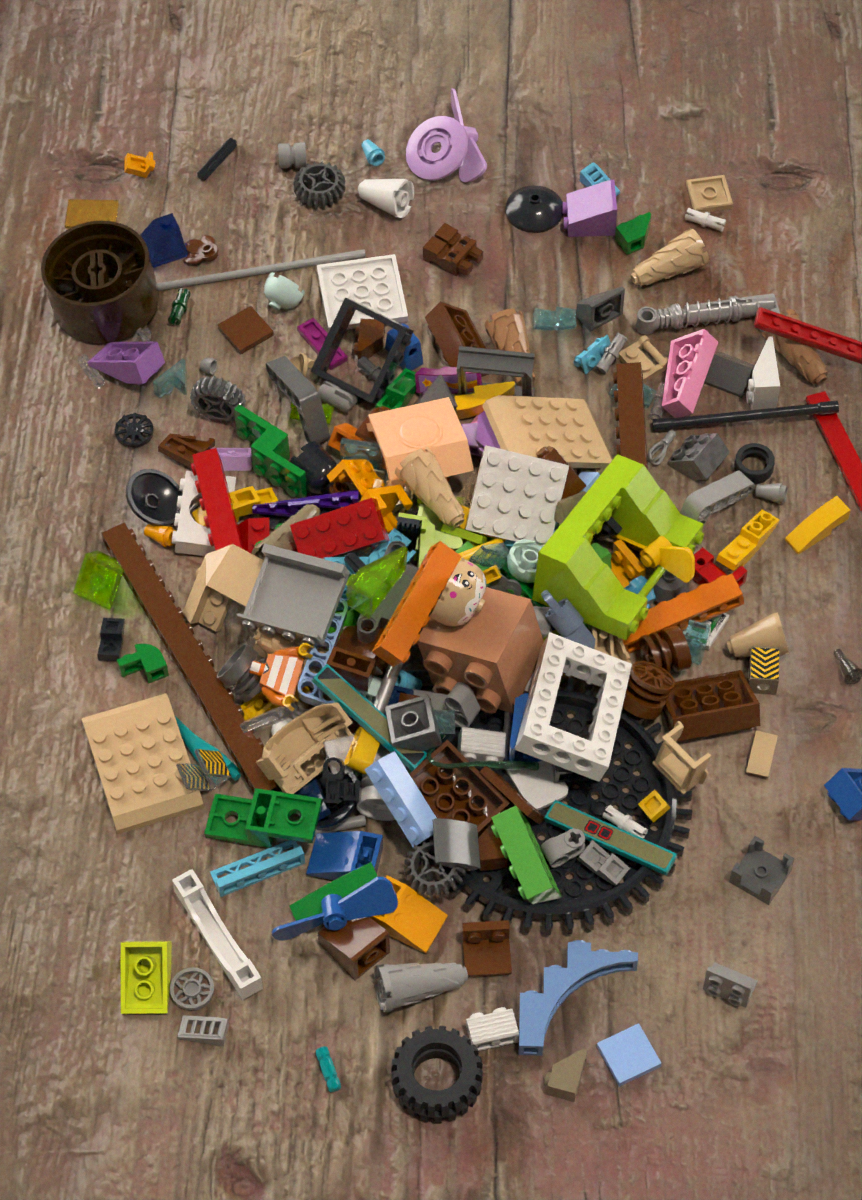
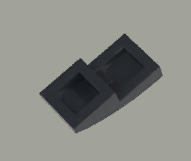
M103 618L100 630L101 640L97 654L98 661H117V659L121 658L125 619Z

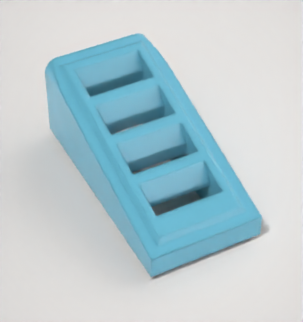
M594 162L580 171V182L586 187L610 180ZM615 186L617 196L620 194V190Z

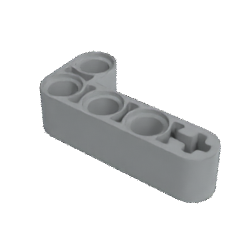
M736 471L691 493L686 498L680 514L705 525L709 515L749 496L754 490L755 484L741 471Z
M456 683L448 695L412 689L414 695H429L438 724L461 728L469 727L480 712V706L472 689L465 683Z

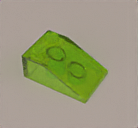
M403 546L361 567L356 574H352L346 583L347 605L370 619L405 572L408 548Z

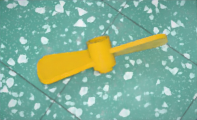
M619 534L612 536L616 540L621 539L627 547L640 552V560L646 567L655 568L660 565L685 583L693 579L695 558L690 548L672 546L664 536H659L648 546H644Z

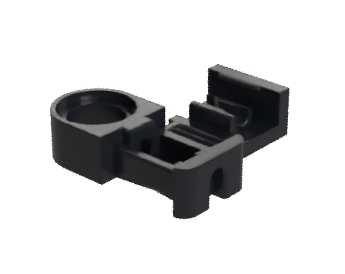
M338 757L328 758L323 764L322 779H326V799H322V802L342 803L344 800L361 801L362 780H355V783L348 782V779H345V764L343 760ZM331 761H337L340 765V771L337 774H332L328 770V764Z

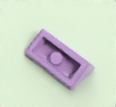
M217 448L224 471H250L252 469L251 448Z

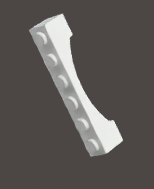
M193 869L172 880L174 892L241 999L244 1000L262 990L261 976L223 924L204 890V886Z

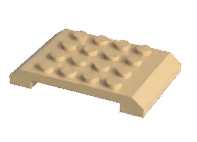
M498 395L486 400L483 404V409L500 448L503 450L537 457L536 453L541 448L551 446L558 451L570 467L595 468L596 472L600 474L603 473L613 460L592 411L584 399Z
M167 693L81 718L117 835L204 808L200 790L188 789L178 768V765L191 766Z

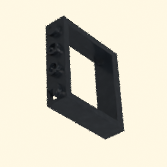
M345 297L310 372L370 403L377 404L385 396L388 384L394 380L397 365L403 361V353L406 346H409L412 342L410 339L414 330ZM356 310L399 331L370 394L327 372Z

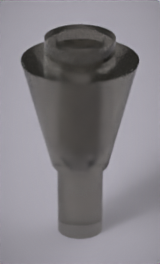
M836 649L833 654L839 662L844 682L846 684L858 683L862 679V669L846 658L841 649Z

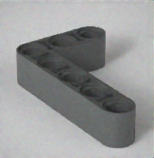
M286 356L267 362L266 369L270 378L297 407L307 443L316 441L319 444L329 440L330 434L316 388Z

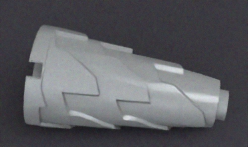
M456 962L445 964L408 963L376 965L374 968V979L380 978L378 985H375L381 1010H384L383 1012H389L399 1007L420 1002L422 999L439 995L445 991L461 988L460 985H464V982L468 980L467 969L460 964H456Z

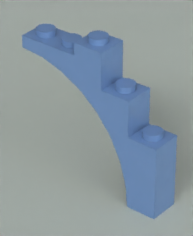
M583 940L568 942L567 968H562L559 965L544 967L543 993H538L537 991L520 993L519 1055L542 1056L544 1038L549 1023L559 1006L569 995L598 977L616 972L637 971L638 952L630 950L609 952L605 949L591 951V943Z

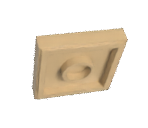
M725 175L686 180L693 210L705 213L733 209V202Z

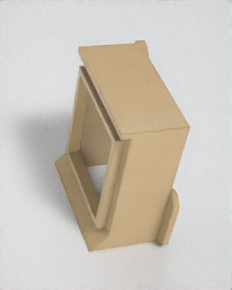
M678 721L674 728L662 737L664 741L652 764L682 794H685L698 783H705L708 776L706 766L711 755L707 753L695 762L676 743L684 728L683 724Z

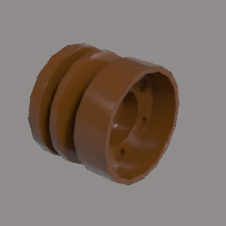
M674 625L662 629L660 636L656 632H652L649 636L646 634L639 638V647L643 661L659 665L669 673L670 668L675 673L691 668L690 649L679 626Z
M637 661L631 667L622 707L640 718L656 719L660 716L666 699L669 698L670 692L675 686L673 676L659 665L646 661Z

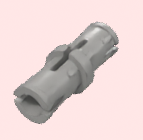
M617 333L609 347L604 349L605 353L595 366L600 372L606 374L614 360L618 359L619 352L628 341L624 335Z

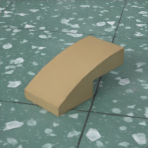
M756 730L746 773L768 778L778 735Z

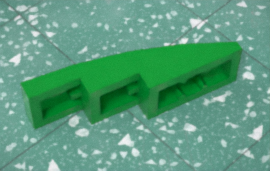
M370 862L306 895L289 906L295 920L321 914V901L325 896L337 894L344 898L378 877Z

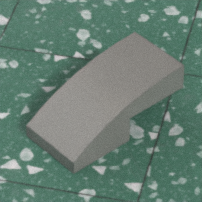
M593 840L577 858L578 861L592 872L615 886L630 869L613 853L609 855Z

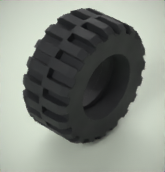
M439 1025V1029H433L432 1026L425 1027L423 1032H420L418 1029L412 1032L411 1039L406 1036L401 1041L402 1047H397L391 1064L393 1092L395 1097L399 1098L401 1107L403 1109L408 1108V1114L416 1117L417 1114L420 1115L421 1121L428 1122L429 1118L435 1119V1123H442L444 1118H448L450 1122L456 1119V1114L459 1113L461 1116L466 1114L468 1106L473 1107L476 1103L477 1096L480 1095L483 1080L482 1059L478 1056L479 1050L476 1045H471V1039L466 1035L461 1037L460 1031L454 1028L451 1031H447L446 1026ZM441 1058L452 1062L458 1068L460 1076L457 1082L447 1089L430 1090L416 1081L414 1076L415 1070L426 1060Z

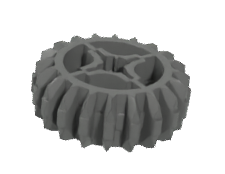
M314 161L313 165L307 163L306 168L301 167L300 172H296L293 180V190L297 200H301L302 205L307 203L308 207L314 205L316 209L318 206H322L325 209L326 205L332 207L333 202L338 203L339 198H343L346 189L345 178L342 171L338 170L336 165L332 166L330 162L324 164L323 161L320 164H316Z
M209 376L205 378L200 377L199 381H196L190 393L191 404L195 405L194 409L200 410V414H205L207 418H213L214 421L217 419L220 422L224 420L226 422L235 421L234 409L238 404L245 407L246 400L242 390L236 388V384H231L230 380L225 381L222 377L219 379L216 376L212 378Z
M430 837V842L426 843V841H423L420 847L414 844L415 852L408 851L410 859H406L404 862L407 866L404 868V873L408 875L406 877L407 882L412 883L411 888L413 890L418 889L419 895L422 896L426 892L427 897L431 898L433 893H435L436 897L440 899L441 892L449 896L450 888L455 891L457 890L455 883L462 884L463 880L460 876H465L466 871L463 869L464 867L456 866L447 875L445 872L447 867L435 863V856L431 855L435 854L434 838ZM423 860L425 867L421 870L422 873L418 875V867ZM431 865L437 868L439 867L440 871L438 869H435L434 867L431 868ZM434 879L440 880L437 882H431Z

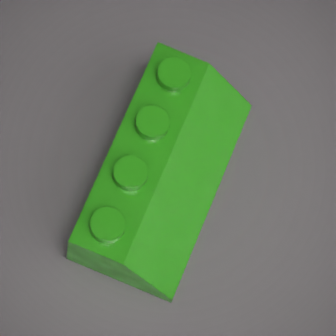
M514 806L491 817L494 823L491 826L496 838L500 837L503 843L500 849L506 859L509 858L512 865L509 866V869L514 879H519L521 886L518 889L524 900L527 899L532 904L561 898V893L524 813L517 806Z

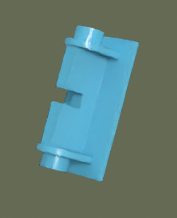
M609 336L597 338L587 348L588 351L584 350L575 357L574 365L576 367L581 366L584 374L591 371L605 353L604 349L611 344Z

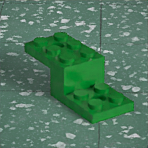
M238 404L234 409L236 432L241 439L253 443L251 445L254 472L258 476L270 480L274 486L286 490L290 496L305 498L307 496L306 473L288 461L290 459L288 434Z
M255 788L253 799L215 793L204 835L205 838L268 848L272 847L274 837L313 843L323 802L321 798ZM298 813L301 815V818L296 822H292L289 820L290 815ZM230 815L238 816V819L233 823L226 821Z

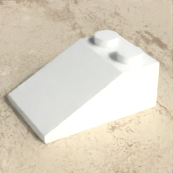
M773 336L768 337L753 369L752 379H748L749 391L746 392L747 404L751 405V410L777 407L780 381Z

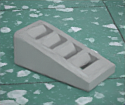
M183 1015L178 1039L224 1047L229 1021L219 1017ZM188 1023L192 1024L190 1033H186ZM197 1025H201L199 1034L195 1033ZM206 1026L210 1027L208 1034H204ZM215 1028H219L217 1035L213 1034Z

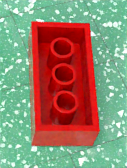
M369 498L290 524L298 553L324 559V557H342L348 553L358 552L390 541L378 501L375 498Z

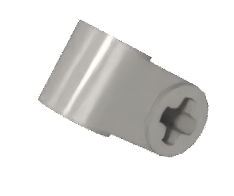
M573 828L559 836L546 840L540 848L550 866L555 868L579 856L584 851L585 835L581 830Z

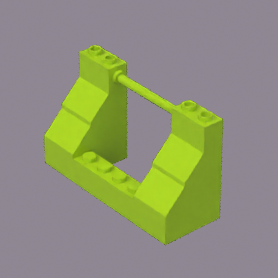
M617 454L538 552L532 600L550 607L541 596L543 591L548 590L557 603L567 598L584 618L583 622L627 640L631 633L634 634L636 632L639 622L646 619L649 611L646 608L648 601L646 597L666 569L659 565L638 594L626 590L609 566L602 562L590 545L594 534H598L603 523L612 516L623 528L619 532V535L648 546L659 536H664L672 546L688 547L694 553L695 546L697 544L700 545L703 541L704 533L702 530L704 523L680 514L667 493L660 489L643 464Z

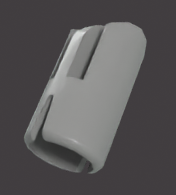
M325 381V384H322L318 390L321 401L345 413L358 402V397L355 394L328 381Z

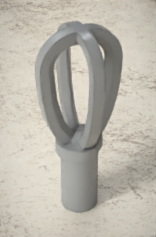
M669 430L660 442L655 443L649 449L647 458L649 463L659 465L663 461L669 444L676 436L675 431ZM662 447L663 449L660 452V454L657 457L652 458V456Z

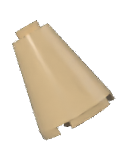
M778 612L772 613L730 636V641H727L730 654L734 653L735 657H751V646L780 648V655L789 654Z

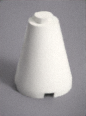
M365 179L359 184L358 193L361 199L395 217L404 218L411 209V206L408 205L409 201L414 199V185L407 179Z

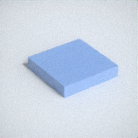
M639 1023L597 1043V1048L619 1087L661 1067L662 1063Z

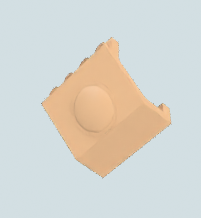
M449 397L368 415L370 423H366L368 432H374L384 457L389 478L387 480L388 486H406L396 476V467L401 470L403 467L400 462L420 448L426 452L425 447L430 448L435 455V459L440 465L444 477L474 471L468 440Z

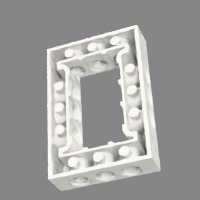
M549 633L540 649L515 750L600 781L609 768L632 664L556 634ZM562 672L566 673L569 677L572 675L585 680L588 684L592 683L601 687L596 696L598 701L592 713L594 718L588 730L590 732L588 740L549 725Z

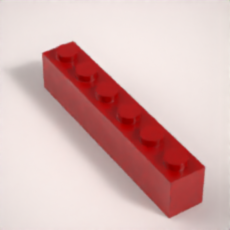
M217 448L193 454L194 463L191 464L194 476L197 475L198 477L195 485L198 493H202L203 498H200L199 501L202 511L206 510L207 516H204L206 528L211 530V534H208L211 547L215 546V550L234 544L244 549L222 460Z

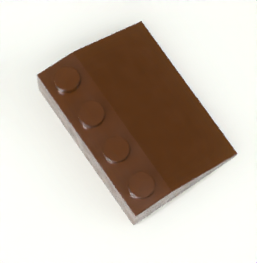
M741 670L677 681L663 708L669 732L678 721L684 726L677 741H687L692 738L708 737L714 734L730 733L731 731L761 726L760 703Z
M448 740L409 774L436 818L459 820L477 825L478 837L493 822L491 817L511 808L510 802Z

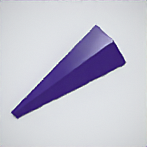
M359 490L256 504L253 505L252 511L254 514L291 517L307 504L316 505L322 511L325 508L336 510L360 502L361 493Z

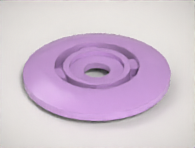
M448 116L433 117L420 124L409 138L406 148V160L411 171L424 180H439L451 175L461 165L468 150V136L465 128L457 120ZM441 143V150L433 153V145Z

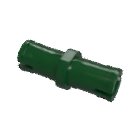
M180 288L176 300L172 302V311L168 318L169 323L172 325L175 324L176 320V325H180L183 313L187 311V302L191 295L188 289H184L183 292V288Z

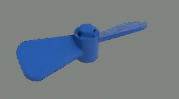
M376 877L344 898L337 894L325 896L321 901V914L278 926L272 930V936L276 940L284 941L322 924L329 930H340L347 924V920L392 913L398 905L396 892L392 883L387 878Z

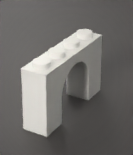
M186 471L185 479L181 478L179 491H183V495L178 496L177 508L180 509V514L176 513L174 526H178V530L173 531L172 544H176L175 552L205 556L216 550L215 546L211 547L208 534H211L210 528L207 529L206 526L198 524L191 517L190 512L200 505L199 499L203 497L202 493H198L195 481L198 480L197 475L194 476L192 471ZM226 476L229 492L235 491L236 477Z

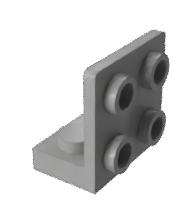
M714 962L712 967L707 968L703 989L711 996H720L727 999L734 1006L746 1008L758 981Z

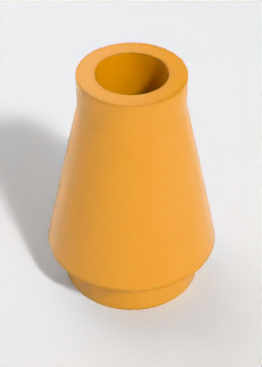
M148 524L144 529V535L167 547L173 545L172 535L173 531L176 530L169 526H153Z

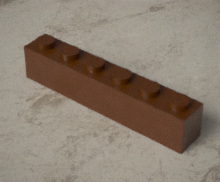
M641 362L616 364L617 372H613L614 385L617 384L618 389L614 390L615 403L618 402V408H615V420L619 421V426L616 427V439H620V445H616L617 454L643 464L648 470Z

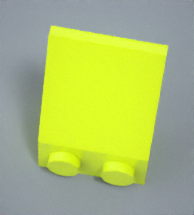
M172 941L121 942V1014L168 1013Z

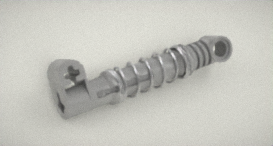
M773 293L742 298L729 296L727 300H720L718 298V301L710 302L708 299L705 303L697 301V304L691 305L687 302L683 309L678 303L672 304L667 310L662 308V310L657 309L656 311L652 307H642L637 313L636 329L641 334L649 335L658 328L663 329V327L668 328V326L674 329H682V327L685 329L688 325L697 327L699 323H703L706 326L709 322L718 324L721 320L728 323L730 319L736 322L743 317L755 316L756 318L759 307L776 313H780Z

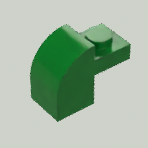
M150 644L134 645L136 653L126 654L122 658L117 659L122 677L143 670L148 683H152L169 676L168 667L161 651Z

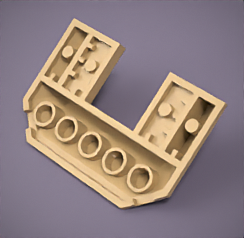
M234 544L206 554L183 609V614L189 623L199 622L215 632L220 631L232 600L247 606L264 560ZM255 643L253 649L258 655L267 660L268 653Z

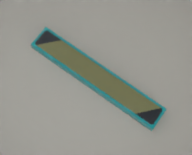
M328 664L312 679V682L335 703H339L347 714L391 753L395 751L401 762L411 771L415 770L428 755L424 750L416 751L393 746L387 717Z

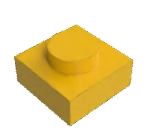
M653 790L638 803L653 823L671 808L656 790Z

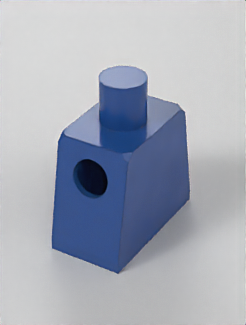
M395 329L387 332L385 349L390 352L399 333ZM414 333L410 339L412 342L409 346H406L403 353V361L399 364L403 370L407 368L412 371L423 365L421 343Z

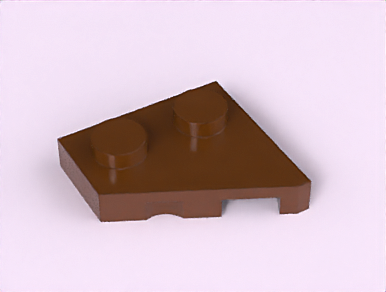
M170 433L158 445V452L191 468V464L194 463L192 455L213 448L215 446V439L209 438L208 441L196 440V436H181L180 434Z

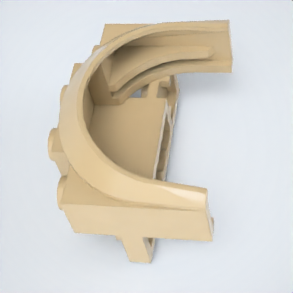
M339 703L318 705L297 716L277 731L265 744L262 758L256 763L269 780H275L283 793L294 794L323 771V764L328 759L324 742L348 736L353 738V734L347 728L353 722Z

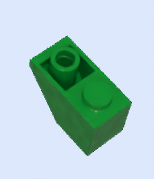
M650 212L616 226L615 240L626 255L644 248L651 226L652 214Z

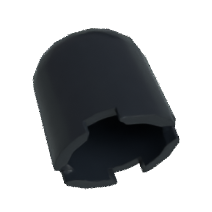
M316 441L309 442L301 448L303 452L297 458L293 456L289 462L305 471L306 488L309 492L313 494L329 492L330 486L335 482H330L327 475L338 464L321 444H318Z

